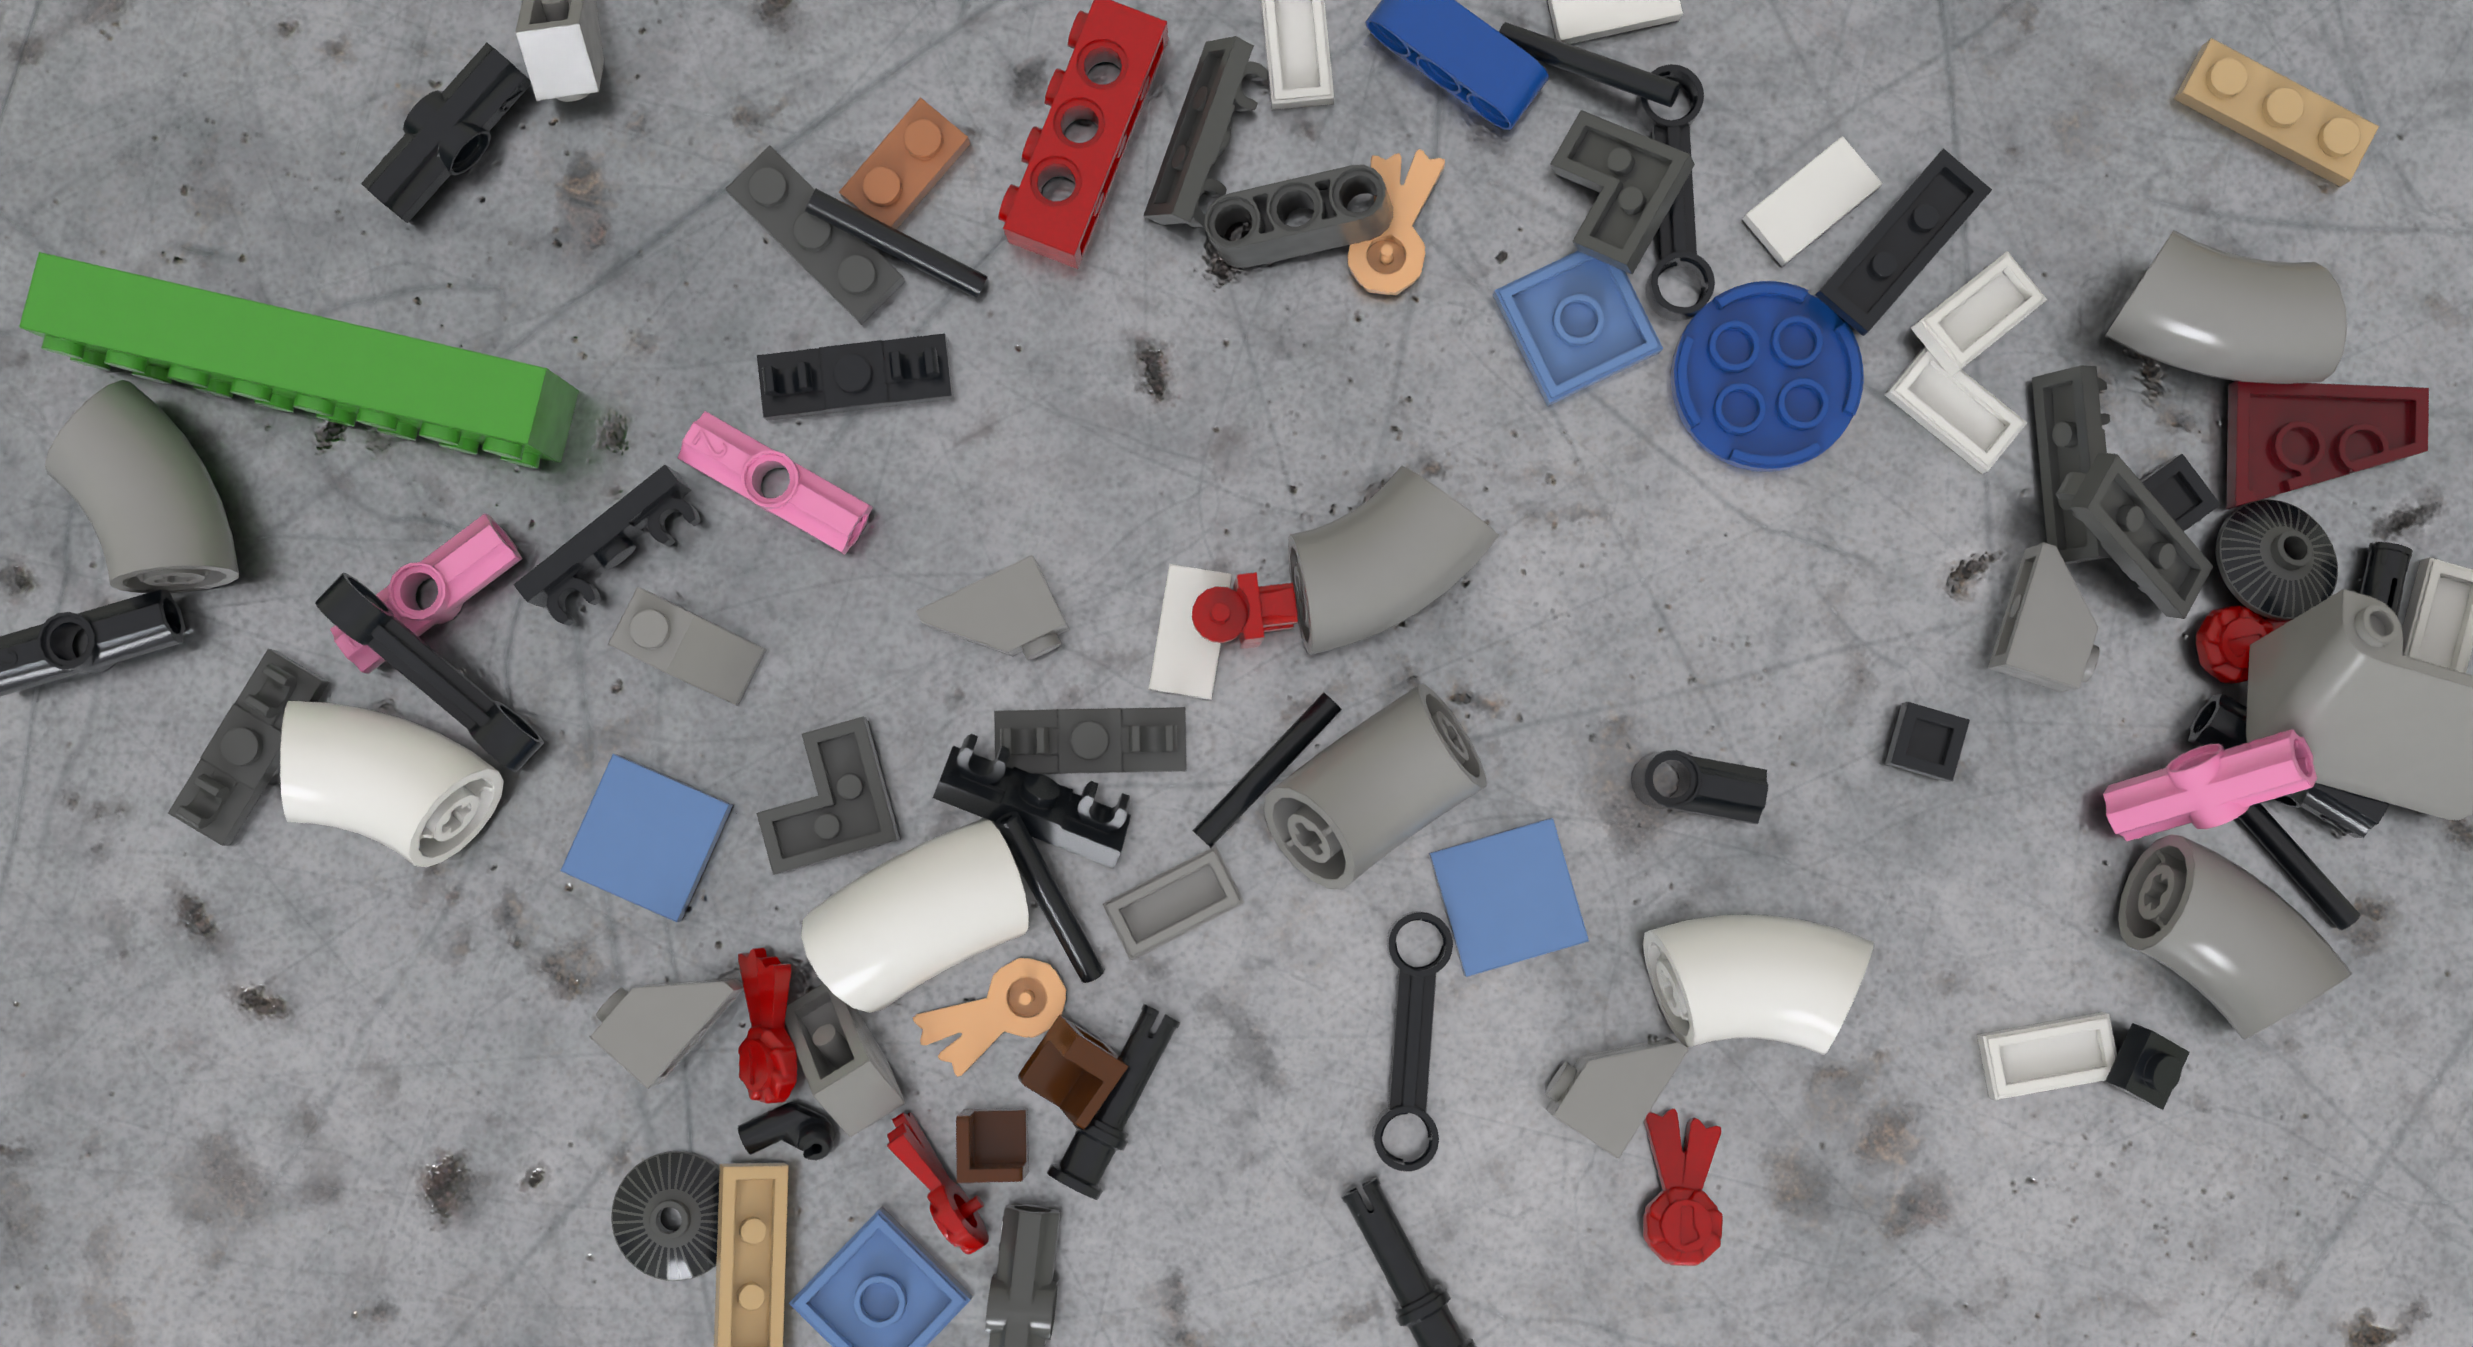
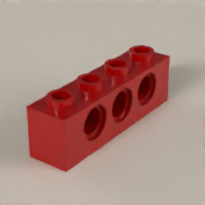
M1093 0L1089 13L1081 10L1078 12L1068 38V47L1073 48L1074 51L1066 71L1059 68L1055 70L1046 92L1045 104L1051 106L1043 129L1034 126L1030 131L1021 159L1023 163L1028 164L1019 187L1013 184L1009 186L1000 207L998 219L1005 222L1003 230L1008 243L1073 268H1079L1168 44L1167 21L1112 0ZM1100 62H1110L1121 69L1117 79L1109 84L1094 83L1087 75L1090 69ZM1087 119L1094 122L1098 126L1095 136L1083 143H1076L1067 139L1064 136L1065 130L1075 120ZM1054 177H1066L1075 183L1072 194L1062 201H1051L1041 194L1044 184Z

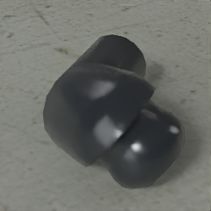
M792 1102L785 1103L738 1126V1133L742 1144L750 1155L782 1140L804 1151V1158L820 1160L829 1155L835 1138L834 1128L825 1116Z

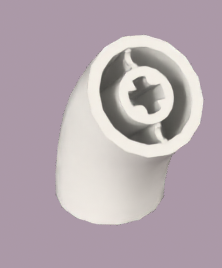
M288 701L285 707L281 734L280 779L283 811L287 822L320 824L355 832L380 842L399 853L415 866L429 867L447 860L462 850L488 822L502 797L504 781L500 772L471 750L438 732L406 719L370 709L340 704Z
M981 819L926 841L886 861L838 890L812 909L803 919L801 938L808 960L818 977L830 991L852 1008L872 1013L885 1009L909 991L948 968L992 947L1025 935L1028 930L1029 913L1019 871L1007 843L991 820Z
M1722 915L1686 920L1649 930L1644 933L1643 940L1645 963L1658 1004L1669 1027L1677 1039L1687 1048L1711 1041L1756 1038L1800 1046L1822 1055L1827 1053L1844 1023L1863 980L1874 945L1872 941L1837 928L1800 919L1766 915Z

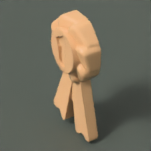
M1417 150L1406 180L1401 186L1402 157L1400 153L1392 155L1387 160L1372 155L1370 167L1374 168L1383 178L1393 205V219L1389 228L1381 236L1372 240L1350 244L1348 268L1357 282L1364 287L1365 291L1384 295H1398L1419 279L1425 258V244L1413 228V224L1444 170L1445 159H1429L1424 151Z
M1018 958L994 973L987 998L918 1013L913 1017V1021L923 1029L920 1039L921 1045H929L954 1034L962 1033L961 1037L938 1055L941 1061L952 1063L954 1073L959 1077L975 1063L1004 1031L1021 1037L1033 1038L1049 1030L1058 1016H1062L1067 990L1059 974L1053 969L1051 964L1032 958Z

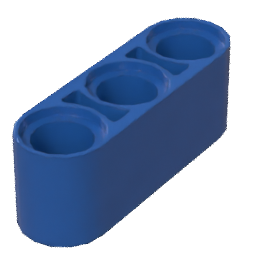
M1381 0L1365 21L1368 30L1383 45L1486 120L1505 130L1513 128L1549 80V74L1534 57L1455 0Z

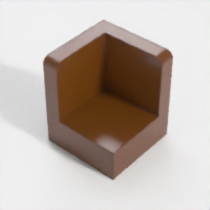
M1059 1015L1018 1074V1079L1025 1087L1058 1106L1073 1124L1081 1129H1085L1129 1066L1109 1045Z
M1028 1108L964 1109L956 1116L957 1183L1021 1182L1025 1179L1029 1172Z

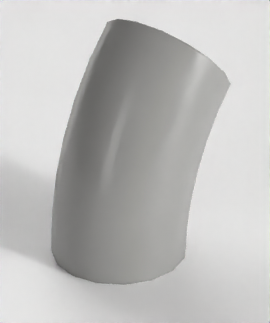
M2173 230L2107 331L2105 337L2159 362L2205 376L2239 382L2269 384L2322 382L2335 372L2344 353L2347 337L2346 307L2338 283L2330 271L2317 262L2288 263L2242 257L2207 246Z
M120 380L107 385L92 395L73 413L57 434L49 448L45 467L47 474L69 493L90 521L103 550L110 586L121 591L149 593L159 589L176 593L210 589L229 584L238 579L239 571L233 536L221 498L205 465L185 435L165 412L132 382Z
M1401 466L1373 497L1352 512L1315 529L1291 534L1288 537L1289 570L1291 583L1294 584L1300 632L1308 654L1311 655L1348 646L1382 633L1414 616L1445 594L1469 572L1499 535L1461 503L1404 466Z
M1421 684L1349 731L1272 789L1265 796L1264 814L1268 829L1279 849L1294 867L1313 882L1328 889H1344L1408 838L1462 801L1485 788L1487 781L1481 761L1456 717L1431 688Z
M2170 834L2156 840L2142 853L2128 876L2121 895L2118 915L2120 934L2128 947L2155 959L2193 985L2221 1012L2243 1040L2264 1030L2311 1002L2352 974L2330 944L2279 894L2244 868L2190 839Z

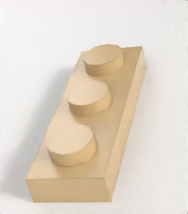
M2212 38L2202 45L2174 100L2339 187L2351 181L2379 128L2378 125Z
M786 1163L720 1164L714 1347H783L788 1165Z

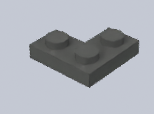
M1581 110L1550 163L1557 175L1600 192L1572 241L1577 250L1633 275L1695 165L1690 154Z
M859 717L802 733L818 796L756 813L773 875L900 840L866 717Z

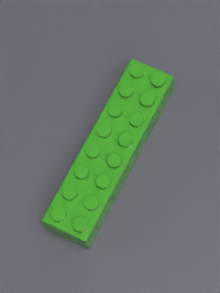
M42 252L38 253L19 326L21 329L43 337L42 349L68 356L71 361L103 370H110L111 366L132 371L131 374L164 384H171L172 380L193 385L195 390L232 399L234 393L255 399L254 403L285 412L293 413L294 407L316 413L315 417L346 426L354 427L357 421L377 427L378 432L407 440L416 441L419 430V436L438 441L439 446L468 454L477 455L480 444L483 445V451L499 455L503 461L535 469L539 468L541 459L562 462L579 393L578 389L544 367Z

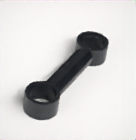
M1675 64L1664 65L1653 70L1651 73L1679 82L1680 86L1689 95L1691 110L1680 119L1666 120L1652 111L1648 99L1637 96L1635 102L1636 114L1640 123L1652 133L1654 140L1686 152L1691 156L1690 125L1703 105V87L1699 78L1688 68ZM1692 171L1658 229L1660 261L1649 275L1646 283V297L1650 307L1659 316L1671 321H1684L1694 317L1710 300L1715 286L1714 274L1710 265L1701 256L1697 255ZM1674 266H1683L1692 270L1699 278L1702 286L1698 301L1690 307L1674 306L1667 302L1661 295L1658 285V277L1663 271Z
M343 572L315 601L319 610L335 626L358 643L365 646L368 645L466 727L473 739L487 753L508 769L518 772L544 744L542 738L526 721L501 702L492 700L395 618L392 611L378 596L351 575Z
M1421 911L1410 912L1399 917L1392 924L1387 935L1389 957L1398 967L1389 1104L1377 1117L1372 1132L1374 1146L1382 1161L1395 1170L1406 1172L1415 1171L1427 1165L1436 1154L1439 1144L1436 1124L1427 1113L1436 974L1448 963L1453 949L1452 935L1447 925L1435 915ZM1422 919V921L1433 924L1440 931L1443 945L1439 956L1432 963L1426 966L1413 967L1404 962L1397 950L1396 937L1399 930L1405 924ZM1412 1113L1421 1118L1425 1123L1429 1143L1424 1152L1418 1157L1411 1160H1403L1394 1157L1385 1149L1382 1136L1390 1120L1399 1115Z

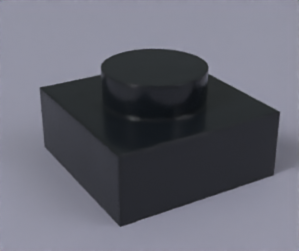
M2183 453L2173 457L2141 480L2143 485L2183 531L2221 505Z
M1902 703L1885 764L1945 782L1953 781L1970 720L1915 703Z
M2132 1023L2106 1078V1082L2144 1103L2163 1110L2172 1090L2180 1080L2182 1068L2190 1052L2158 1033Z

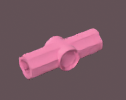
M704 411L701 417L693 422L682 441V447L677 457L680 461L844 555L856 543L867 524L872 506L795 463L784 453L769 448L707 411ZM774 468L787 469L790 478L787 490L776 498H765L761 492V482L766 473Z
M483 514L422 561L400 567L392 576L389 585L377 593L376 596L388 606L395 618L419 637L433 625L444 624L454 619L461 611L464 602L522 560V557L507 533L490 515ZM433 578L438 586L436 601L429 608L421 610L416 602V591L423 581ZM333 626L330 629L334 636V642L346 658L354 663L362 673L369 674L386 661L368 645L365 646L358 643L337 626Z
M2294 729L2256 739L2226 750L2220 744H2208L2178 756L2166 768L2108 785L2103 793L2106 803V817L2114 833L2120 834L2126 841L2139 839L2192 823L2197 829H2208L2238 818L2251 805L2313 788L2317 776L2314 769L2312 752L2305 738L2297 735Z

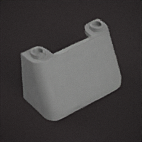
M2343 589L2250 645L2246 717L2247 743L2294 729L2297 735L2305 738L2312 752L2314 769L2317 776L2315 783L2447 820H2460L2473 814V675L2404 656L2401 623L2395 612L2385 603L2373 597Z

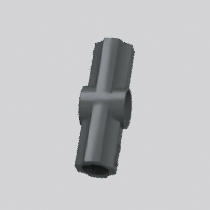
M1034 1205L1005 1206L999 1243L997 1274H993L991 1279L986 1312L985 1331L990 1333L989 1347H1046V1339L1051 1340L1058 1281H1053L1061 1211Z

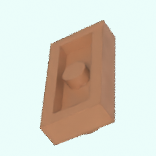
M920 97L842 187L839 193L854 208L898 229L971 144L968 136Z

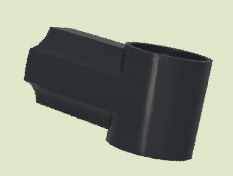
M1679 750L1655 752L1643 757L1636 764L1632 774V788L1636 797L1644 805L1654 809L1667 808L1750 824L1759 823L1761 813L1765 808L1769 786L1766 769L1690 756ZM1662 762L1671 764L1679 775L1678 789L1669 798L1662 796L1653 784L1655 769Z

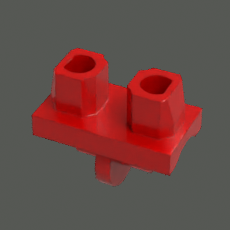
M1257 572L1238 574L1233 590L1228 587L1216 586L1205 590L1197 597L1192 608V621L1195 630L1202 638L1210 642L1225 643L1234 640L1240 634L1241 649L1259 647L1265 638L1264 632L1293 629L1294 624L1298 622L1294 584L1285 583L1258 587Z

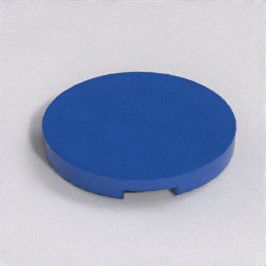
M1759 281L1731 288L1714 297L1692 318L1684 329L1675 348L1671 366L1673 400L1678 415L1689 434L1712 456L1729 465L1750 471L1774 472L1787 470L1807 463L1822 454L1840 438L1848 427L1851 419L1857 412L1863 391L1864 373L1862 356L1857 340L1847 322L1843 323L1831 308L1815 296L1809 294L1807 289L1784 282Z

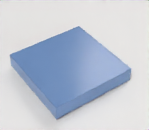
M1576 251L1493 292V297L1547 406L1642 362L1663 350L1626 272L1582 252Z
M612 754L560 871L670 920L681 922L733 805L625 757Z
M1553 818L1429 853L1464 976L1468 977L1589 941Z
M881 1207L789 1304L832 1347H926L969 1303L973 1296Z

